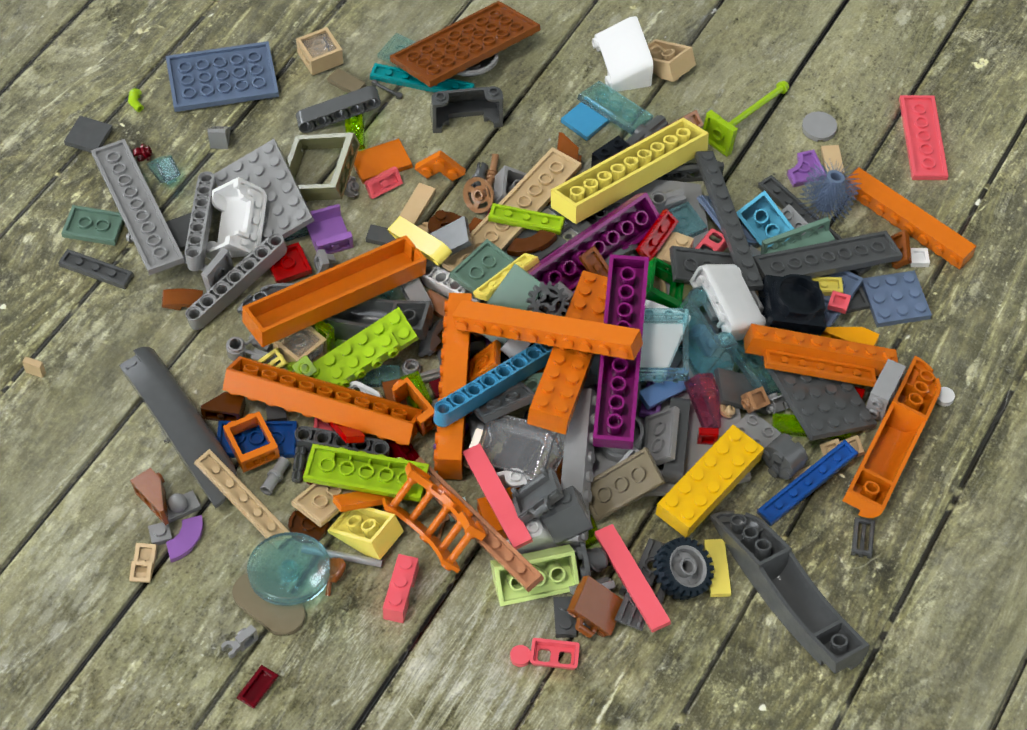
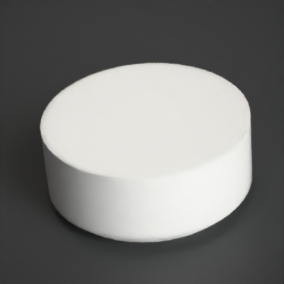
M941 387L936 403L944 407L950 406L955 398L953 390L948 387Z

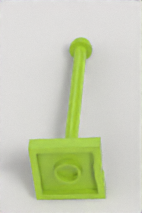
M786 81L778 82L774 90L729 122L713 110L708 111L703 125V130L709 133L708 144L726 157L731 155L738 128L735 126L780 93L785 94L788 92L789 84Z

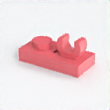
M394 166L365 181L364 184L369 197L374 199L403 184L398 168Z

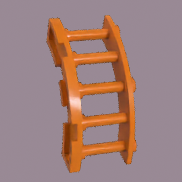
M409 462L405 467L407 481L392 501L383 497L384 510L395 514L420 535V539L432 547L440 559L443 568L459 573L460 568L456 562L457 558L471 539L477 538L482 541L486 536L485 530L479 521L474 522L471 518L473 513L442 484L438 487L429 480L431 477L429 474ZM418 483L426 489V494L410 514L398 505L411 487ZM437 497L443 503V508L427 528L417 518L431 499ZM452 512L457 517V522L441 542L434 535V532L448 513ZM464 528L465 535L451 553L447 548L461 529Z

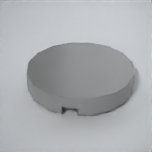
M811 112L803 119L802 131L807 138L817 142L818 140H823L824 142L834 137L837 123L831 115L825 112Z

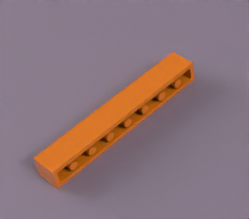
M860 167L852 173V176L848 177L856 178V180H851L852 182L849 184L847 183V185L854 184V182L857 183V185L853 186V189H855V186L856 188L859 187L858 190H855V192H858L857 195H854L856 200L889 221L892 225L902 231L906 230L909 236L948 261L951 265L961 269L973 257L976 249L975 244Z
M751 324L744 337L745 353L763 356L765 349H772L875 368V374L878 377L888 359L898 363L896 349Z

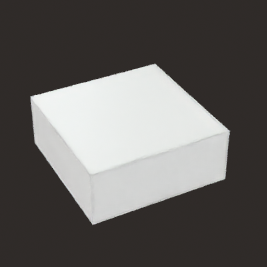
M910 248L912 260L910 267H929L928 248Z

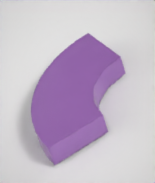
M202 515L183 519L179 534L174 539L166 542L171 563L187 556L201 539L203 533Z

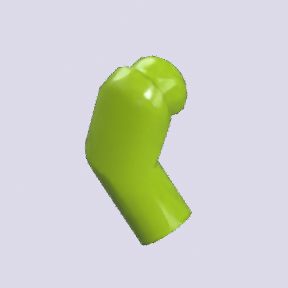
M133 88L129 92L128 103L137 112H141L144 106L138 101V98L141 97L142 92L140 89Z

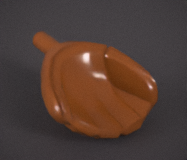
M341 558L322 560L318 564V575L323 582H327L326 596H330L332 583H336L345 571L346 563Z

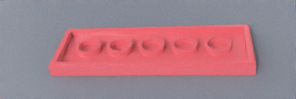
M900 95L899 102L912 180H948L949 176L935 95Z

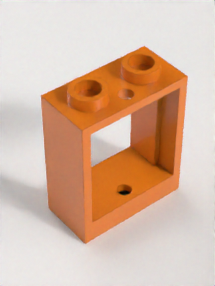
M260 411L250 413L244 418L231 421L223 426L225 438L243 473L280 457L279 448ZM259 425L269 444L242 454L234 435Z

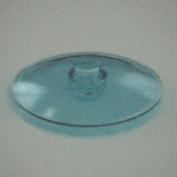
M297 532L276 534L258 544L251 553L247 564L248 580L254 592L269 603L281 606L302 604L316 597L326 586L330 577L329 555L324 546L309 535Z

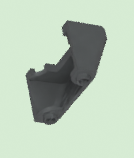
M496 86L438 91L432 95L430 117L433 133H442V127L445 124L449 125V118L483 115L484 122H488V120L493 122L494 128L503 127V94L501 89Z

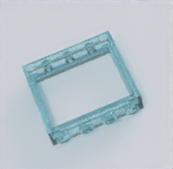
M645 308L644 323L682 324V368L640 367L639 382L653 381L655 383H662L664 381H673L678 383V381H688L689 309Z

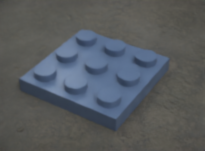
M915 270L863 279L861 286L870 304V310L877 328L931 319L932 314Z

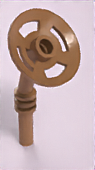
M492 154L490 169L487 170L486 179L481 177L471 178L463 188L464 202L475 213L488 211L494 203L492 185L495 181V175L498 173V154ZM474 182H481V185L475 188L471 186ZM469 192H471V198L474 204L470 200ZM488 202L486 207L479 208L480 204Z

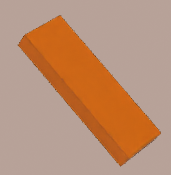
M356 491L333 495V503L340 512L383 505V497L391 501L394 498Z

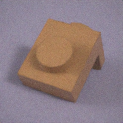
M763 386L740 396L741 404L748 414L771 404Z

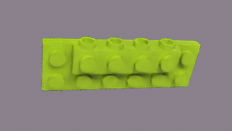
M398 307L314 361L313 365L317 370L309 377L348 388L350 382L363 378L367 372L380 367L387 359L397 356L401 350L419 338Z
M312 444L303 475V482L394 498L407 481L405 467L409 462L427 474L430 467L429 464L409 461L401 457L392 458L383 454L375 455L365 451H352L343 447L335 448ZM418 483L414 484L403 499L420 502L424 487Z

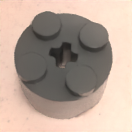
M780 434L763 451L761 459L769 468V474L774 478L791 479L807 464L805 462L808 460V456L804 447L799 442L794 443L791 440L793 437L788 434Z

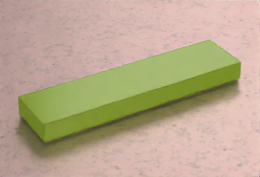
M493 203L488 221L536 231L541 229L561 235L565 217Z

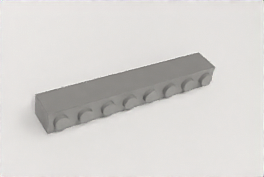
M592 388L582 389L565 435L561 476L562 490L574 486L582 494L589 517V502L592 500L591 482L594 479L592 471L593 463L595 462L593 431L597 393ZM586 531L559 545L570 544L571 547H577L579 542H584L586 546L589 532Z

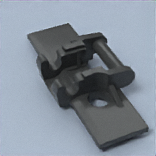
M649 538L638 563V567L650 587L654 585L659 576H654L653 571L649 570L647 565L656 562L654 556L658 554V549L665 544ZM622 584L619 594H626L615 617V621L642 631L645 620ZM659 588L656 597L660 604L664 600L667 589L662 591Z

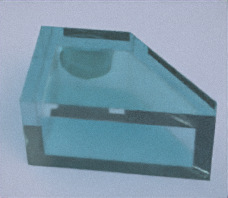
M171 155L160 156L146 163L160 183H167L169 185L177 181L176 177L181 175Z

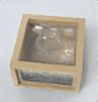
M328 27L296 39L297 53L312 76L343 64L342 48Z
M311 326L272 343L273 349L279 348L280 353L283 354L284 359L288 363L296 362L305 355L313 363L328 352L327 339Z

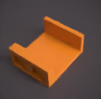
M408 377L404 380H398L392 388L394 402L400 403L409 396L423 410V413L416 417L418 431L424 436L436 427L434 423V408Z

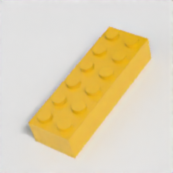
M732 425L657 503L655 514L685 538L689 537L761 460L764 447L735 425Z

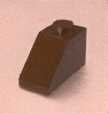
M224 392L201 405L202 418L213 421L239 420L243 418L245 411V397Z

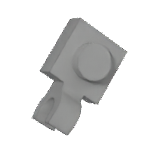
M252 625L241 629L237 633L235 641H225L221 645L222 651L232 648V651L228 653V657L230 659L234 658L240 650L243 652L258 640L257 630Z

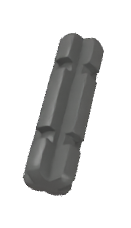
M297 446L295 448L291 477L294 483H301L303 481L306 448L304 446Z

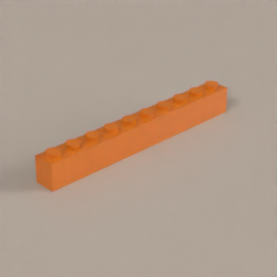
M461 300L452 315L457 330L634 360L643 345L640 329Z

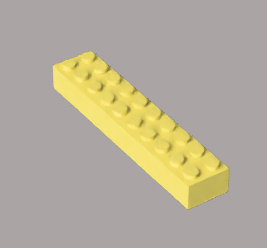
M682 118L551 189V208L577 224L695 158L696 151H708L709 133L687 119Z

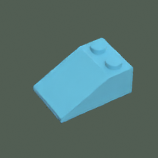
M765 190L736 212L739 219L760 246L762 245V240L794 229Z

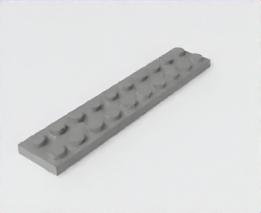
M125 139L91 150L93 159L149 276L185 263L184 257Z

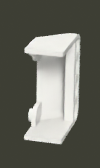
M517 468L497 472L504 488L522 487L537 477ZM541 516L535 517L526 524L524 523L533 542L517 549L520 554L558 546L542 521Z

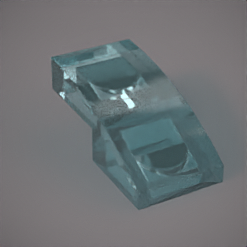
M382 364L380 368L367 372L363 378L359 379V382L370 387H382V382L400 378V366Z

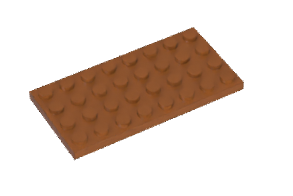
M497 1L390 55V61L427 86L433 87L484 59L507 49L509 46L534 35V33L541 30L540 24L504 3Z

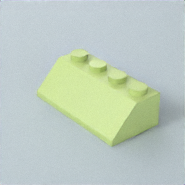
M570 544L521 554L544 577L530 592L526 591L496 560H490L493 581L500 606L570 592L569 586L579 584L575 551Z

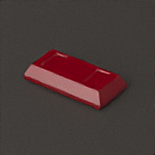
M261 665L236 699L254 709L279 675Z

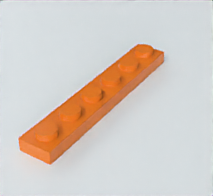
M765 349L763 353L764 367L767 369L874 387L877 381L875 368L772 349Z

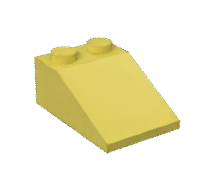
M370 507L343 512L327 530L329 534L365 556L379 560L404 532L395 514Z

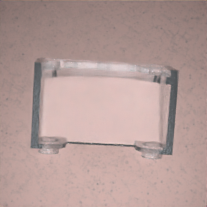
M503 415L485 423L480 439V444L493 467L523 474L527 483L542 473L540 471L542 466L546 469L551 467L556 471L564 454V445L559 433L527 424L525 419Z

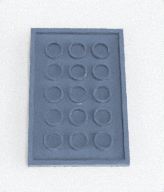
M269 41L166 56L175 112L279 97Z

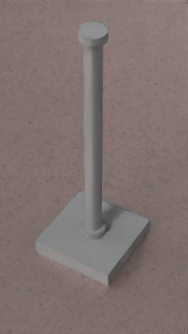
M128 232L126 235V240L128 242H133ZM222 248L209 265L204 264L201 269L203 271L201 276L206 291L234 268L229 250Z

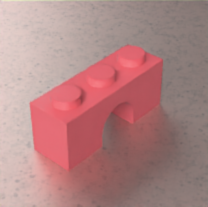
M398 554L383 605V619L404 623L409 606L410 590L415 585L419 571L418 558Z

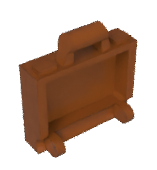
M589 575L583 576L567 611L572 617L577 618L575 629L587 638H591L595 632L601 637L610 636L616 625L615 617L623 599Z

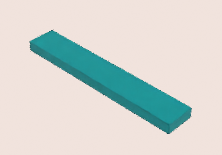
M374 63L370 73V80L375 79L380 82L433 93L474 88L475 83L449 78L438 83L436 86L429 87L401 68Z

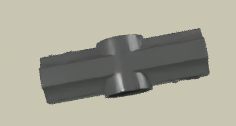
M657 115L647 124H640L626 142L631 146L667 126L666 118L662 115Z

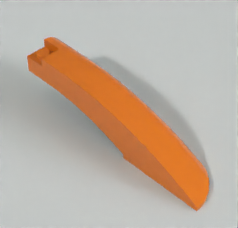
M914 356L842 500L859 509L858 515L861 517L875 518L884 511L940 395L941 385L939 378L934 376L932 367L917 356Z

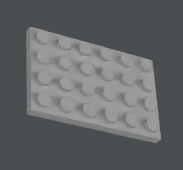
M275 139L214 174L218 187L240 177L264 189L267 195L261 243L273 233H280L285 239L315 221Z

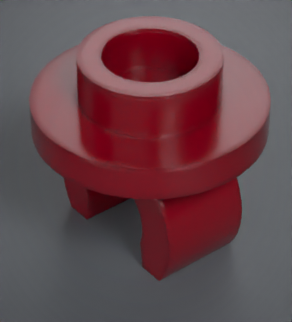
M143 143L140 145L141 148L133 149V156H137L138 162L145 159L147 161L151 160L153 153L149 145L146 146Z

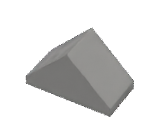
M212 126L208 128L210 149H228L231 127Z

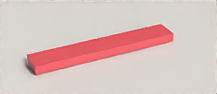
M479 443L462 451L466 462L511 545L517 550L533 542L526 526L518 518L514 504L481 444Z
M611 524L595 531L596 539L602 549L605 550L609 561L651 632L653 633L670 625L671 620L614 525Z

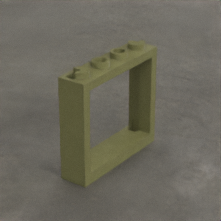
M354 132L297 135L295 137L290 154L287 157V164L294 179L305 150L342 148L330 184L298 185L305 201L339 200L343 198L360 147Z

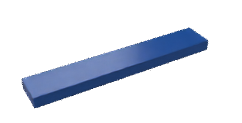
M843 440L757 509V514L769 526H772L858 456V452L846 440Z

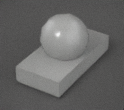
M193 490L185 494L175 493L169 497L167 501L169 523L201 510V505Z

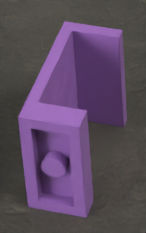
M339 204L310 211L315 221L307 225L306 228L316 253L317 250L325 249L326 254H333L354 248L353 236L351 231L348 232L341 217Z

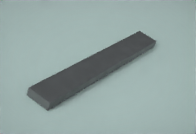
M772 175L758 183V188L762 192L765 190L773 202L781 209L790 204L808 224L820 220L814 212L812 213L809 208H806L805 204H799L802 202ZM829 228L835 240L842 239L834 230ZM872 266L849 271L861 276L869 271Z

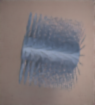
M831 164L832 170L828 167L829 171L825 170L824 175L822 174L820 177L817 171L814 177L812 172H808L811 176L809 177L811 182L809 179L805 186L808 189L809 196L798 199H806V201L812 199L813 201H810V203L815 204L809 207H816L815 210H820V213L822 211V215L824 212H829L833 218L830 211L832 210L835 215V212L843 210L845 205L846 210H848L847 201L849 200L848 203L851 205L850 202L854 200V195L858 194L855 190L858 189L856 186L853 189V186L849 187L850 185H847V183L849 184L852 182L851 180H856V178H846L852 175L844 176L845 172L842 174V172L836 169L833 170V165Z

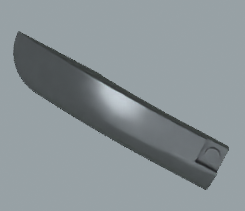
M276 283L261 287L259 292L253 296L249 294L242 301L237 309L238 313L242 314L243 306L295 283ZM371 298L311 325V327L323 337L348 340L399 307L417 334L418 340H426L428 330H431L433 326V307L431 301Z
M140 347L133 350L135 356L119 365L123 374L144 402L215 509L218 508L228 498L194 462L210 449L237 477L233 462L155 350L150 347Z
M722 511L710 515V519L753 587L786 629L820 665L826 664L836 674L847 667L852 670L863 661L870 645L827 601L793 554L792 548L766 522L747 512L743 515L735 514L734 511Z

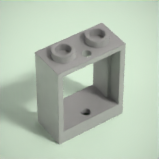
M890 359L887 360L866 405L873 418L881 422L900 386L906 366Z

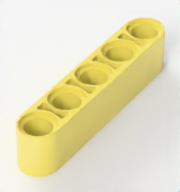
M401 216L387 229L395 239L407 235L415 245V249L418 248L426 259L437 266H440L452 253L443 242Z

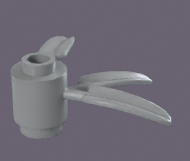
M253 335L246 342L240 337H232L226 343L227 355L233 361L239 356L245 357L246 353L251 354L252 359L259 360L268 352L258 349L253 351L246 349V346L250 343L253 345L258 344ZM274 355L266 362H271L273 359L277 357V355Z

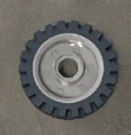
M679 537L665 543L658 549V554L654 556L656 562L653 563V568L657 569L653 573L654 576H659L656 582L657 584L662 583L663 585L660 587L662 591L667 589L666 594L668 596L673 595L674 599L688 600L699 596L707 591L708 586L712 584L711 579L714 578V574L711 573L714 570V565H709V563L713 562L712 558H707L709 552L707 550L703 551L704 546L702 544L697 545L698 541L695 539L691 540L689 537Z

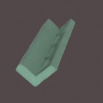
M826 217L762 240L761 255L835 241L834 236L829 231L830 219Z

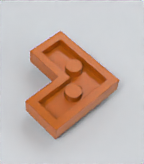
M441 150L415 164V170L427 179L440 172L451 181H454L465 175L466 171L464 167Z

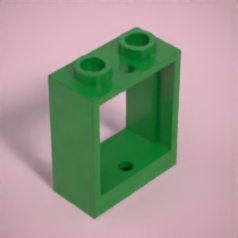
M654 257L649 261L646 300L678 311L682 305L684 283L673 282L671 265ZM654 276L670 283L669 295L653 287Z

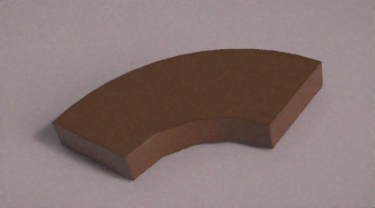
M540 229L531 237L515 238L507 249V254L521 256L524 253L530 254L538 250L543 251L558 239L557 234Z

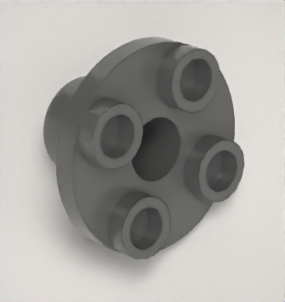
M579 542V546L575 547L577 559L582 560V567H579L581 579L583 576L589 575L591 577L590 571L601 572L607 568L608 557L605 550L593 548L587 552L584 542Z

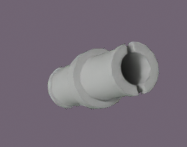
M279 457L273 469L268 471V477L260 487L264 494L271 495L277 483L281 482L285 470L290 465L288 459Z

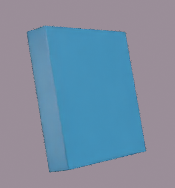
M585 99L561 118L562 124L586 141L610 122L609 116Z

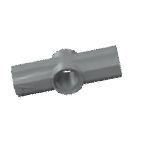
M680 187L667 192L654 191L650 197L659 214L667 208L686 203L685 192Z

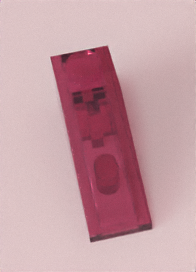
M712 373L696 374L685 381L684 384L702 428H721L720 396Z

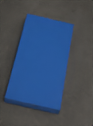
M218 421L217 440L229 458H236L225 438L223 426L231 421ZM265 421L279 448L280 457L294 458L296 448L294 434L297 429V421ZM259 425L234 435L242 454L269 444Z

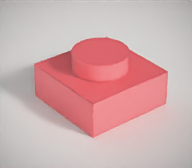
M833 291L827 309L846 314L851 295Z

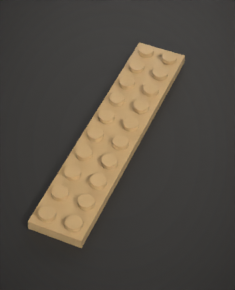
M552 147L498 204L541 212L551 201V189L573 178L582 168V163ZM488 214L470 233L472 245L449 256L442 263V266L451 272L486 239L504 251L525 228L488 221Z

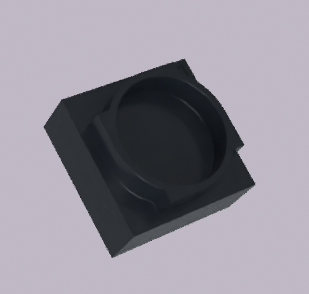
M789 274L784 277L765 275L762 280L764 284L763 289L758 291L759 300L764 307L762 315L766 319L765 326L821 336L827 326L824 315L826 309L819 281H812L811 276Z

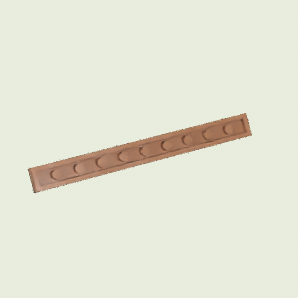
M419 457L415 461L420 463H426L421 457ZM431 467L429 468L428 474L431 476L429 480L438 487L442 484L473 513L471 518L474 522L479 521L486 536L482 541L477 538L475 540L526 591L530 592L544 579L542 574ZM433 497V499L443 508V503L437 497ZM449 512L448 514L457 522V517L452 512Z

